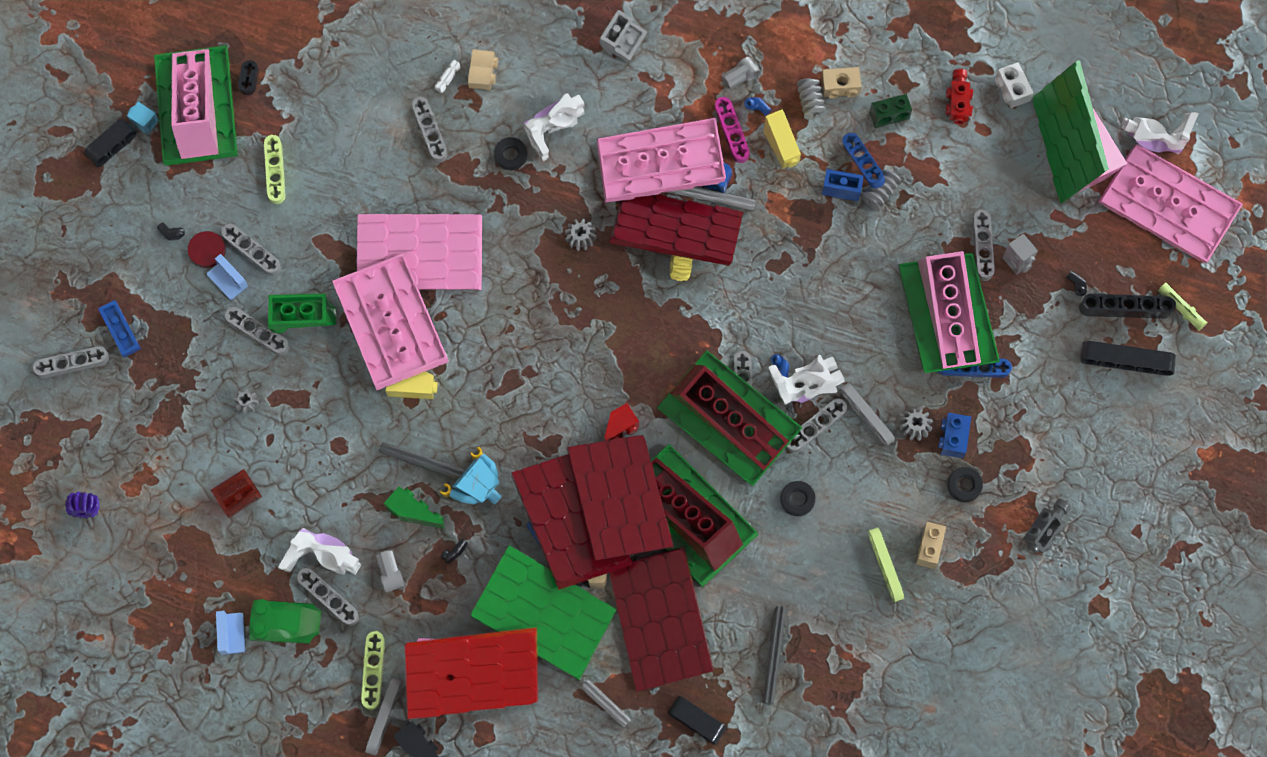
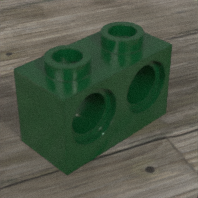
M907 94L871 103L869 113L874 128H879L909 120L912 107Z

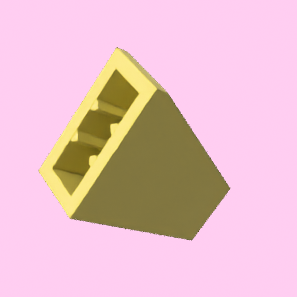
M783 109L766 116L764 134L782 168L796 166L800 161L801 153Z
M425 371L386 386L385 391L387 397L433 399L434 393L438 391V382H435L432 374Z

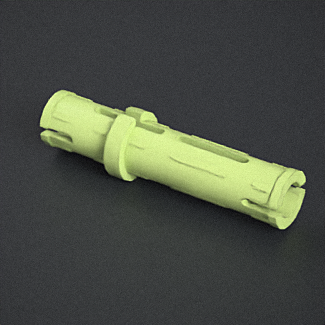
M1167 283L1159 288V293L1163 296L1172 297L1175 300L1176 309L1198 331L1207 324V321L1196 312V309L1194 307L1191 308Z

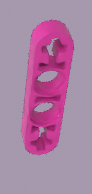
M720 97L715 102V111L732 157L737 163H745L749 159L750 152L730 99ZM721 103H723L724 105H726V112H727V113H725V114H724L723 107H720V104H721ZM731 118L734 120V124L728 126L724 123V120ZM737 134L740 136V140L734 142L730 139V136ZM739 146H740L741 152L744 153V157H741V155H738V147H739Z

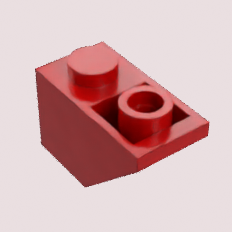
M628 403L610 413L604 441L620 439L627 434L630 436L638 430L639 420Z

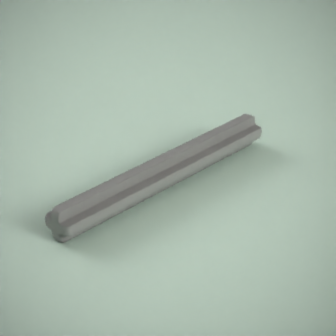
M698 187L669 191V193L747 210H753L755 207V200Z

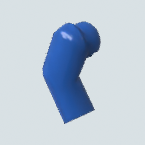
M758 97L748 98L744 102L747 109L760 110L765 116L772 110Z
M772 355L771 363L777 366L783 377L788 378L789 363L781 355Z

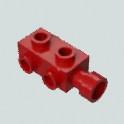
M955 69L952 75L954 81L951 82L950 87L946 88V98H949V104H946L945 115H949V120H952L954 124H963L964 121L967 122L969 117H972L973 106L970 105V100L973 98V89H970V82H965L967 80V70Z

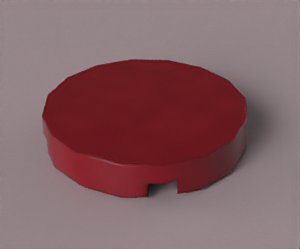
M203 231L194 235L187 247L188 255L192 262L203 268L216 266L215 258L220 254L225 256L226 245L221 236L211 231Z

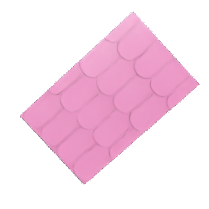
M716 118L598 138L597 140L605 202L629 200L635 197L657 195L661 192L693 189L697 186L719 184L726 179Z
M1138 144L1134 145L1125 158L1127 164L1117 171L1098 202L1122 218L1125 217L1171 246L1182 250L1194 259L1203 263L1208 262L1243 204Z
M358 214L357 271L404 254L418 290H482V215Z
M404 254L332 281L376 390L449 362Z

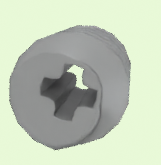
M810 78L797 82L801 106H803L802 111L804 118L807 120L818 118L821 113L826 111V108L822 106L824 100H819L823 97V94L819 93L821 91V87L818 86L820 81Z
M881 170L885 178L883 186L879 188L869 186L862 194L864 202L874 211H880L879 205L884 206L883 200L887 201L889 199L888 195L893 194L892 189L896 190L898 188L897 184H901L899 176L890 170Z

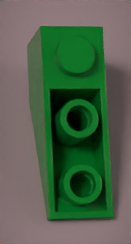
M399 486L384 502L385 508L401 521L441 529L445 528L444 518L439 513H432L428 510L429 506L424 501L420 500L418 502L408 488L402 489Z

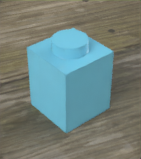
M140 102L132 106L127 114L130 123L146 134H149L159 122L156 113Z

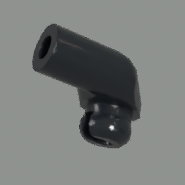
M164 222L157 226L159 232L169 241L179 240L185 236V230L182 227L169 229Z
M1071 270L1066 278L1074 283L1076 295L1084 296L1087 293L1086 280Z
M460 539L451 552L448 550L443 551L441 559L445 560L446 563L453 562L463 553L468 546V542Z

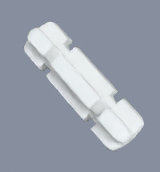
M451 61L450 67L446 68L440 77V81H437L435 84V90L440 93L445 91V86L449 85L455 76V72H458L460 69L459 62Z

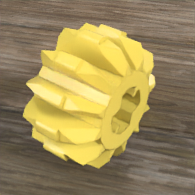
M672 255L669 270L671 278L676 281H687L690 277L693 259Z

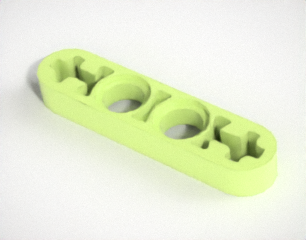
M270 135L264 140L267 195L271 203L281 204L285 200L282 143L278 136ZM273 141H275L276 143L274 145L275 152H272V148L270 146ZM277 157L279 162L276 165H271L269 163L271 158ZM278 174L280 179L277 182H272L270 180L272 175ZM274 187H277L279 193L278 198H274L273 196L275 195Z
M879 528L869 530L868 536L893 602L903 600L904 594Z
M378 631L370 632L366 637L361 701L367 710H375L381 702L385 639ZM374 636L381 640L376 644V649L380 650V652H369V649L373 650L374 648L373 643L370 642V640L374 639ZM373 655L379 657V663L376 666H371L368 663L369 658ZM371 675L378 677V682L374 686L367 684V678ZM366 689H377V692L373 691V698L376 699V702L369 706L366 699L370 698V692L366 691Z

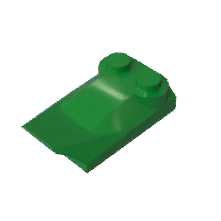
M326 294L268 296V329L273 333H284L288 328L336 325V307L329 302Z
M264 599L254 600L249 626L250 641L310 644L311 640L319 634L321 610L316 608L314 604L276 602Z

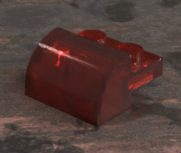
M244 469L211 489V492L228 518H231L262 498Z

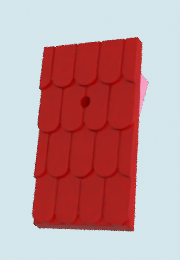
M537 628L443 639L418 638L417 642L405 644L408 719L437 717L443 714L466 713L475 710L500 709L507 706L531 705L538 702Z

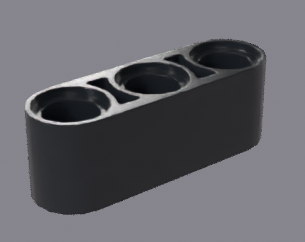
M119 119L85 148L84 155L96 167H101L135 138L137 131L124 119Z
M681 696L676 698L667 712L675 720L713 745H717L727 729L724 724Z

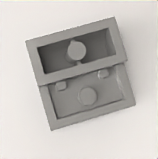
M618 10L599 39V43L610 55L614 53L626 62H629L647 31L633 23L634 19Z

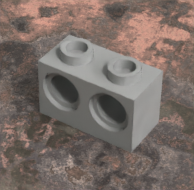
M1022 234L1008 244L1003 259L1016 275L1021 271L1025 273L1036 260L1035 256L1038 250Z

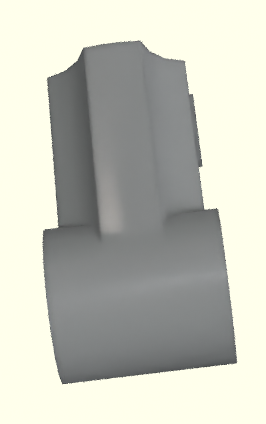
M746 57L735 68L723 74L721 78L724 85L731 90L746 80L752 81L760 74V70L750 57Z
M384 551L376 555L385 592L405 587L393 551Z

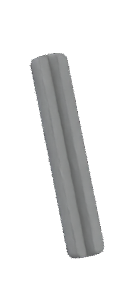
M587 680L582 685V690L622 727L629 724L630 718L591 681Z

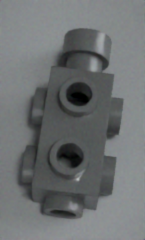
M1058 499L1053 505V510L1047 508L1042 510L1023 538L1028 544L1029 550L1034 553H1044L1051 548V542L1055 536L1060 535L1062 532L1064 521L1061 518L1071 509L1070 504L1066 501Z

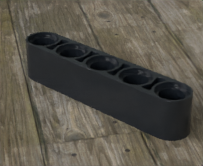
M1087 294L1079 305V310L1084 316L1156 319L1168 318L1176 308L1175 300L1169 296ZM1086 303H1091L1093 308L1088 307ZM1105 303H1109L1112 308H1107ZM1124 304L1130 305L1131 309H1127ZM1143 304L1148 305L1150 309H1145ZM1162 305H1166L1169 310L1163 309Z
M1085 341L1082 343L1081 363L1163 376H1171L1175 373L1176 355L1171 352L1095 341Z

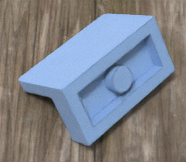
M220 254L215 258L217 265L207 272V276L229 300H232L246 289L248 285L245 279Z
M225 611L216 612L218 652L221 655L245 652L243 613L226 614Z

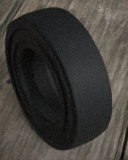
M507 137L496 144L494 158L501 168L516 170L526 162L527 149L521 140L515 137ZM508 148H514L517 150L518 155L515 159L508 160L503 155L504 151Z
M960 467L950 474L947 487L950 495L957 501L970 502L975 500L982 492L983 481L976 470L970 467ZM961 478L970 479L973 484L972 489L967 492L960 490L958 480Z
M803 481L790 482L783 488L780 496L783 509L793 516H803L813 509L816 500L812 487ZM794 492L803 493L805 496L804 504L800 506L794 505L790 500L791 494Z

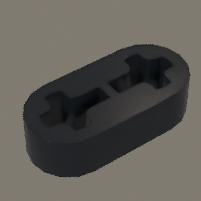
M252 60L245 61L241 66L238 86L244 95L253 94L257 86L259 68L256 62ZM250 67H253V70H251L249 75L247 70H249ZM247 81H249L250 86H248V88L245 89L244 86H246Z

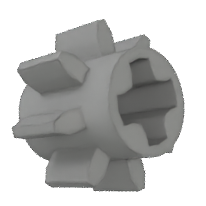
M248 389L242 393L238 391V398H234L235 403L238 404L236 409L238 411L243 409L244 414H247V411L255 412V405H259V402L254 400L257 397L256 393L250 394Z

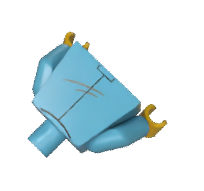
M476 447L479 454L474 455L471 452V457L474 461L452 486L454 489L445 483L444 486L448 488V491H440V493L444 497H450L461 503L474 505L477 502L483 503L487 498L493 504H496L502 497L494 490L499 484L496 465L488 456L482 453L480 447Z

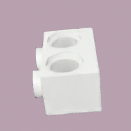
M1017 62L998 69L995 83L998 88H1001L1003 99L1009 104L1010 108L1030 102L1034 92L1020 64Z

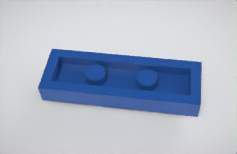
M116 300L98 308L124 358L141 349Z

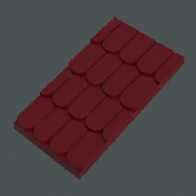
M660 194L621 200L609 243L730 266L734 257L743 212L719 205L711 206L691 200L683 201Z
M644 435L567 447L594 561L673 547Z
M568 454L511 472L513 482L558 590L632 565L630 555L594 561Z
M684 546L632 560V565L609 573L637 692L714 671Z

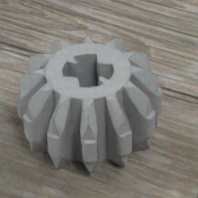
M575 219L574 225L568 224L569 229L565 230V235L567 236L565 240L567 243H570L569 246L571 248L576 246V250L579 251L580 247H583L586 251L587 245L593 246V241L596 240V229L592 227L591 222L585 224V220L582 219L581 223H578Z
M911 408V412L905 411L904 417L900 419L902 423L900 429L905 430L903 435L907 436L909 434L910 440H913L914 436H916L918 441L921 440L922 436L928 437V432L932 430L930 424L933 422L932 419H927L929 413L922 414V408L918 412L914 408Z

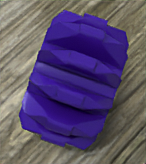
M71 493L65 501L66 512L73 517L93 518L98 514L100 508L98 496L92 493Z

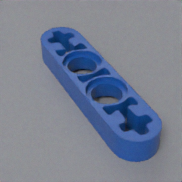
M855 133L846 134L842 139L844 148L867 183L872 188L883 186L885 183L883 172L858 135ZM849 141L854 142L855 146L853 147ZM859 151L864 152V154L860 157L855 156V154ZM865 164H872L871 168L863 169ZM872 174H875L878 180L873 179Z
M1000 359L998 363L987 364L989 367L987 372H981L978 366H971L966 372L958 368L956 371L951 369L938 371V373L944 376L1004 378L1010 374L1012 364L1007 359ZM1001 364H1003L1004 367L1007 369L1005 370V372H1002L1001 369L996 368H999Z

